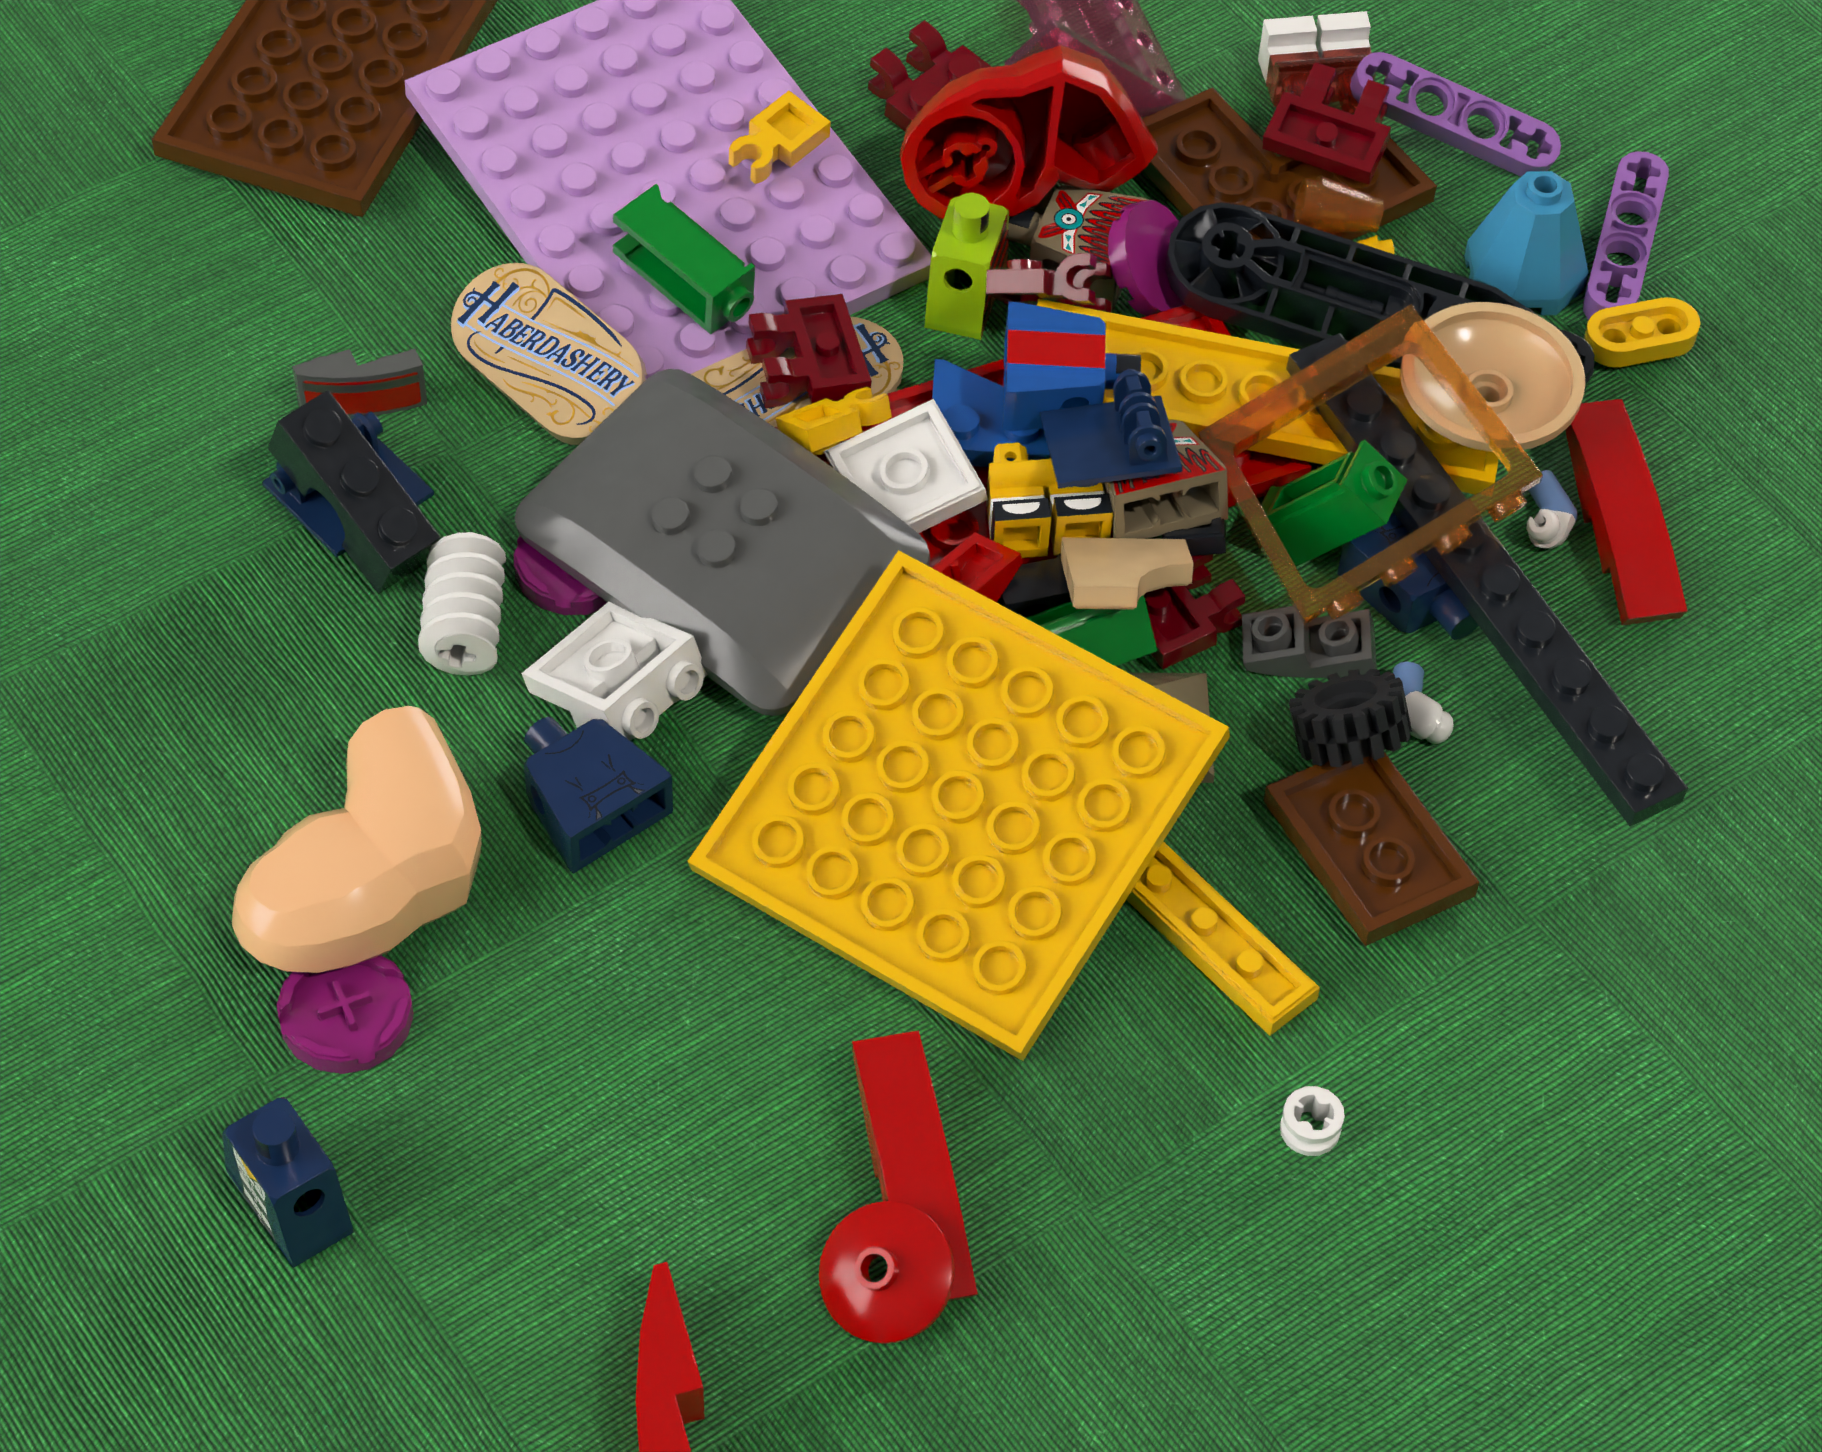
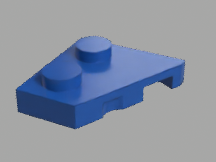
M935 359L932 399L938 405L972 466L989 467V463H993L995 446L1004 443L1019 442L1025 446L1029 460L1050 458L1043 428L1015 431L1002 430L1003 386L946 360ZM1007 458V460L1009 461L1015 460L1013 458Z

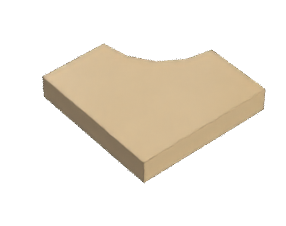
M1062 537L1060 558L1072 605L1076 609L1137 608L1138 599L1147 592L1164 587L1192 584L1193 560L1185 539Z

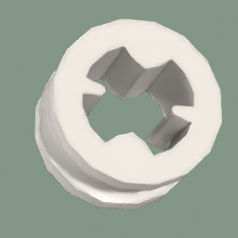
M1305 1086L1295 1090L1287 1098L1283 1108V1116L1280 1122L1281 1136L1286 1145L1297 1153L1306 1156H1320L1327 1153L1338 1143L1345 1118L1344 1107L1338 1097L1327 1089L1318 1086ZM1311 1112L1316 1121H1324L1322 1130H1313L1312 1125L1308 1121L1300 1122L1302 1113Z

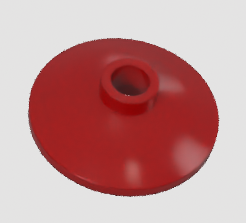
M894 1201L871 1203L858 1208L846 1216L835 1227L826 1241L819 1265L821 1295L833 1319L853 1336L880 1344L906 1341L929 1328L946 1307L951 1296L955 1278L952 1248L941 1227L922 1210ZM882 1256L887 1262L886 1275L880 1281L873 1282L868 1273L869 1265L875 1258Z

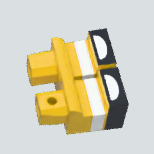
M1019 442L997 444L995 446L993 463H989L988 500L986 501L991 540L1021 553L1022 558L1048 556L1049 535L1051 537L1053 555L1061 553L1062 537L1110 538L1113 510L1109 493L1104 494L1102 483L1091 487L1073 486L1058 489L1051 458L1029 460L1027 448ZM1007 458H1013L1015 460L1009 461L1007 460Z

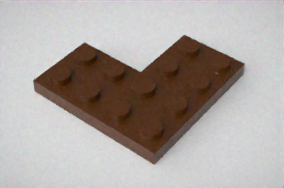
M1213 87L1142 119L1158 145L1157 154L1142 171L1183 216H1186L1200 206L1223 202L1247 206L1353 240L1434 202L1437 185L1391 138L1368 185L1283 155L1277 157L1274 152L1262 149V139ZM1250 232L1253 240H1260L1256 234Z

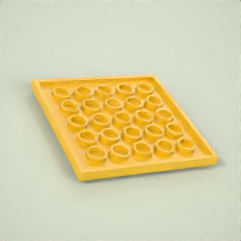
M898 550L687 862L693 872L1024 1061L1230 738L1229 727Z

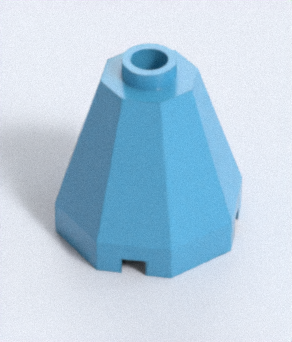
M1527 171L1512 184L1467 241L1464 257L1466 268L1470 267L1469 279L1496 287L1527 308H1542L1540 315H1557L1585 289L1589 273L1571 183L1552 171Z

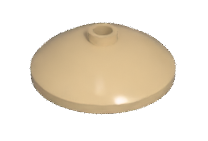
M1493 302L1459 304L1431 315L1411 334L1404 349L1400 368L1404 394L1410 406L1423 422L1451 441L1470 448L1492 452L1522 451L1540 446L1554 439L1575 419L1585 390V373L1581 359L1572 343L1560 330L1532 312L1515 306Z

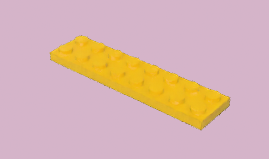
M1038 299L1037 306L1100 317L1106 323L1105 353L1141 355V372L1150 381L1151 396L1161 395L1168 421H1183L1201 441L1322 465L1349 453L1286 370L1289 354L1300 349ZM1363 362L1461 492L1491 498L1500 452L1470 448L1440 435L1423 422L1410 406L1402 388L1400 369ZM1113 390L1104 391L1103 403L1114 402Z

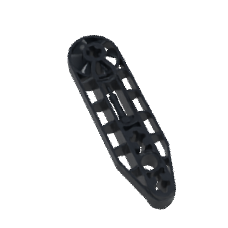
M1220 202L1198 207L1181 218L1170 235L1165 271L1170 287L1186 306L1197 312L1302 348L1340 333L1362 362L1398 369L1401 368V358L1411 334L1424 320L1443 309L1464 303L1493 302L1515 306L1534 313L1496 287L1243 205ZM1250 232L1256 234L1260 240H1253ZM1236 294L1240 296L1239 298L1228 299V297H1232ZM1557 328L1569 339L1581 359L1585 373L1586 390L1594 373L1595 355L1592 347L1584 338Z

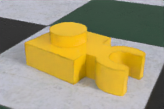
M788 90L749 121V135L737 138L729 147L728 164L735 167L744 159L756 160L751 165L750 180L754 184L763 182L770 176L772 163L777 159H780L791 168L829 138L831 121Z
M864 387L848 393L844 399L835 402L825 398L776 417V423L779 431L812 454L822 455L825 454V450L840 444L841 441L861 434V426L882 423L890 419L892 415L888 394L883 393L872 397L871 388Z

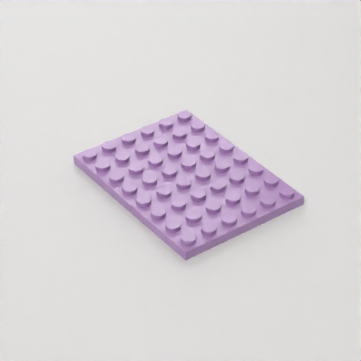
M597 0L405 80L406 97L524 261L549 274L622 335L642 358L647 376L645 375L646 380L656 372L666 369H680L692 374L745 350L747 338L753 337L748 323L749 314H784L785 300L843 294L849 314L852 315L929 279L932 255L831 127L830 137L791 168L780 159L773 162L772 172L763 182L754 184L750 180L751 165L756 160L744 159L735 167L728 164L729 147L737 138L749 135V121L788 90L818 112L731 0ZM655 184L659 186L663 200L667 203L671 201L741 259L745 263L744 267L750 263L755 265L754 301L751 308L741 319L735 322L728 321L712 334H709L613 253V244L628 234V232H624L613 223V214Z

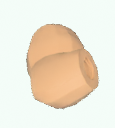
M412 706L385 709L364 721L348 741L346 760L347 793L344 808L307 816L287 830L275 846L250 864L238 884L234 896L232 927L240 945L259 962L286 972L320 973L349 967L388 953L419 927L442 918L467 903L480 858L482 845L481 827L472 794L437 722L422 709Z

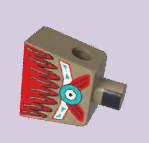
M1063 185L1055 189L1044 214L1025 210L1015 216H1009L1008 240L1030 246V260L1041 261L1042 269L1056 271L1062 260L1069 255L1078 253H1091L1097 257V263H1107L1110 265L1108 236L1112 222L1120 219L1121 213L1119 211L1124 206L1149 199ZM1113 276L1112 279L1096 280L1090 286V290L1095 292V298H1105L1112 302V313L1123 288H1119Z
M1169 421L1182 464V472L1162 474L1149 479L1132 478L1102 483L1104 494L1109 493L1113 510L1111 527L1113 538L1146 539L1174 530L1210 524L1212 519L1219 517L1224 520L1228 519L1227 468L1183 421Z

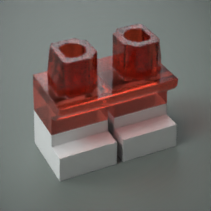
M1367 11L1318 15L1317 25H1315L1313 16L1265 19L1263 21L1258 62L1274 107L1278 105L1284 91L1298 96L1301 95L1314 63L1318 62L1336 68V76L1331 84L1332 87H1335L1331 102L1339 101L1342 111L1354 114L1358 102L1352 95L1350 87L1351 78L1362 59L1372 53L1369 43L1371 26Z

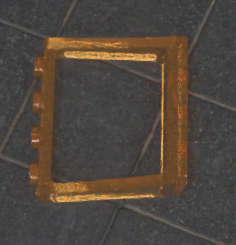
M1411 304L1198 432L1199 439L1227 468L1228 493L1304 625L1326 611L1332 620L1349 613L1364 602V598L1359 591L1379 579L1388 588L1407 578L1419 568L1414 558L1434 546L1440 555L1457 548L1473 536L1468 526L1487 514H1490L1494 522H1499L1512 515L1527 503L1522 493L1541 483L1543 474ZM1406 354H1412L1423 363L1506 467L1508 474L1323 587H1308L1235 458L1243 451L1397 358Z

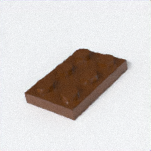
M1385 752V757L1374 760L1371 756L1363 758L1364 764L1352 766L1351 760L1344 761L1342 767H1331L1330 761H1327L1322 766L1314 765L1266 786L1263 799L1365 946L1475 897L1479 886L1478 879Z

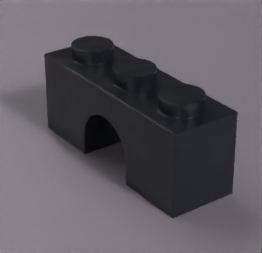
M329 390L278 420L268 445L269 451L304 497L317 490L332 505L340 518L345 532V539L341 546L378 594L427 563V554L431 546L439 541L441 537Z

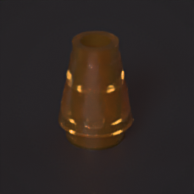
M1321 175L1316 180L1304 178L1297 193L1294 222L1324 232L1368 231L1376 233L1382 220L1384 202L1382 198L1372 197L1370 194Z

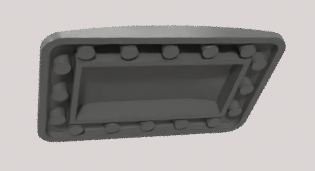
M680 369L662 370L645 380L520 502L516 508L514 518L518 533L527 544L596 593L607 603L611 602L641 618L656 619L693 635L702 657L701 664L708 674L707 676L752 710L770 716H778L790 711L898 550L929 566L930 553L926 541L919 533L885 506L765 420L707 383Z

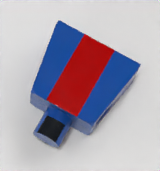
M1008 302L1004 340L1002 430L1015 431L1043 428L1040 419V412L1103 403L1104 391L1113 390L1114 382L1120 373L1127 369L1141 372V355L1105 353L1106 323L1100 317L1020 302Z

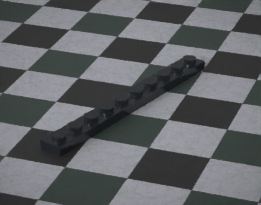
M1339 333L1289 354L1286 370L1345 449L1355 454L1360 442L1366 440L1408 479L1393 509L1394 514L1627 824L1631 827L1683 802L1688 790L1686 784L1343 336Z

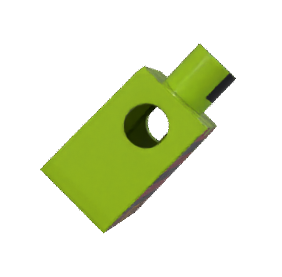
M965 193L950 200L932 251L924 328L981 340L995 300L994 297L986 294L987 270L1005 269L1008 261L1009 210L1004 206L991 204L984 196L977 193ZM960 270L968 273L972 279V285L967 289L955 288V283L960 284Z

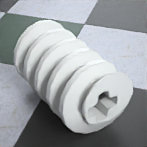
M473 532L455 533L441 538L431 546L427 554V572L424 579L425 592L422 598L423 611L420 617L421 631L418 636L419 651L428 663L439 670L451 674L466 676L483 674L491 670L497 663L496 645L499 642V628L497 626L501 622L499 606L503 602L501 586L505 581L502 565L506 562V554L499 543L487 536Z

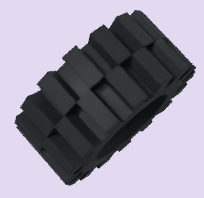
M1357 669L1348 670V676L1339 677L1338 673L1327 675L1328 681L1323 683L1316 679L1308 683L1309 690L1300 688L1295 693V698H1291L1289 702L1299 753H1301L1305 761L1312 759L1314 765L1322 766L1327 761H1330L1331 767H1342L1344 761L1348 760L1352 761V766L1364 764L1363 758L1371 756L1374 760L1385 757L1384 750L1395 752L1401 748L1400 742H1407L1411 737L1412 727L1402 681L1400 678L1395 679V675L1388 671L1380 675L1379 670L1369 669L1365 675H1360V670Z

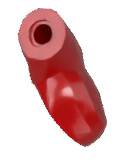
M1059 45L1030 55L1012 65L980 68L949 82L921 108L906 128L900 158L905 184L917 202L937 217L944 219L950 200L965 193L980 194L989 203L1004 206L1009 210V216H1015L1039 204L1057 182L1081 189L1110 192L1144 170L1157 154L1158 145L1124 87L1104 63L1096 57Z

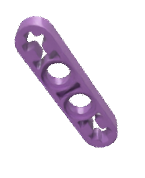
M1384 52L1367 55L1362 59L1351 78L1350 87L1352 95L1359 103L1368 79L1373 81L1372 77L1375 72L1383 74L1385 76L1384 85L1390 86L1389 94L1384 103L1388 105L1385 117L1518 176H1523L1527 171H1548L1560 155L1561 142L1559 135L1554 128L1545 122L1394 55ZM1403 84L1411 85L1403 102L1397 100L1402 91ZM1423 92L1435 94L1443 103V113L1437 116L1426 115L1418 108L1415 100L1416 95ZM1472 115L1485 116L1493 123L1495 135L1487 139L1476 137L1468 128V118ZM1510 129L1514 133L1508 140L1510 143L1505 148L1499 144ZM1529 140L1539 144L1537 148L1539 155L1536 159L1526 155L1528 151L1526 144Z
M1637 151L1622 157L1619 162L1583 301V312L1588 320L1599 310L1637 303L1639 300L1669 177L1668 166L1657 155ZM1636 177L1646 179L1644 193L1633 191ZM1625 212L1634 213L1642 217L1645 223L1637 226L1629 225L1622 222L1617 215ZM1615 252L1625 253L1631 256L1636 263L1628 266L1618 265L1609 260L1607 255ZM1609 285L1620 287L1616 303L1605 300Z

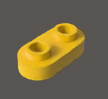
M1669 297L1605 308L1595 312L1588 321L1584 339L1592 347L1595 355L1594 361L1608 367L1635 365L1680 356L1690 351L1695 344L1700 328V317L1691 305L1682 300Z

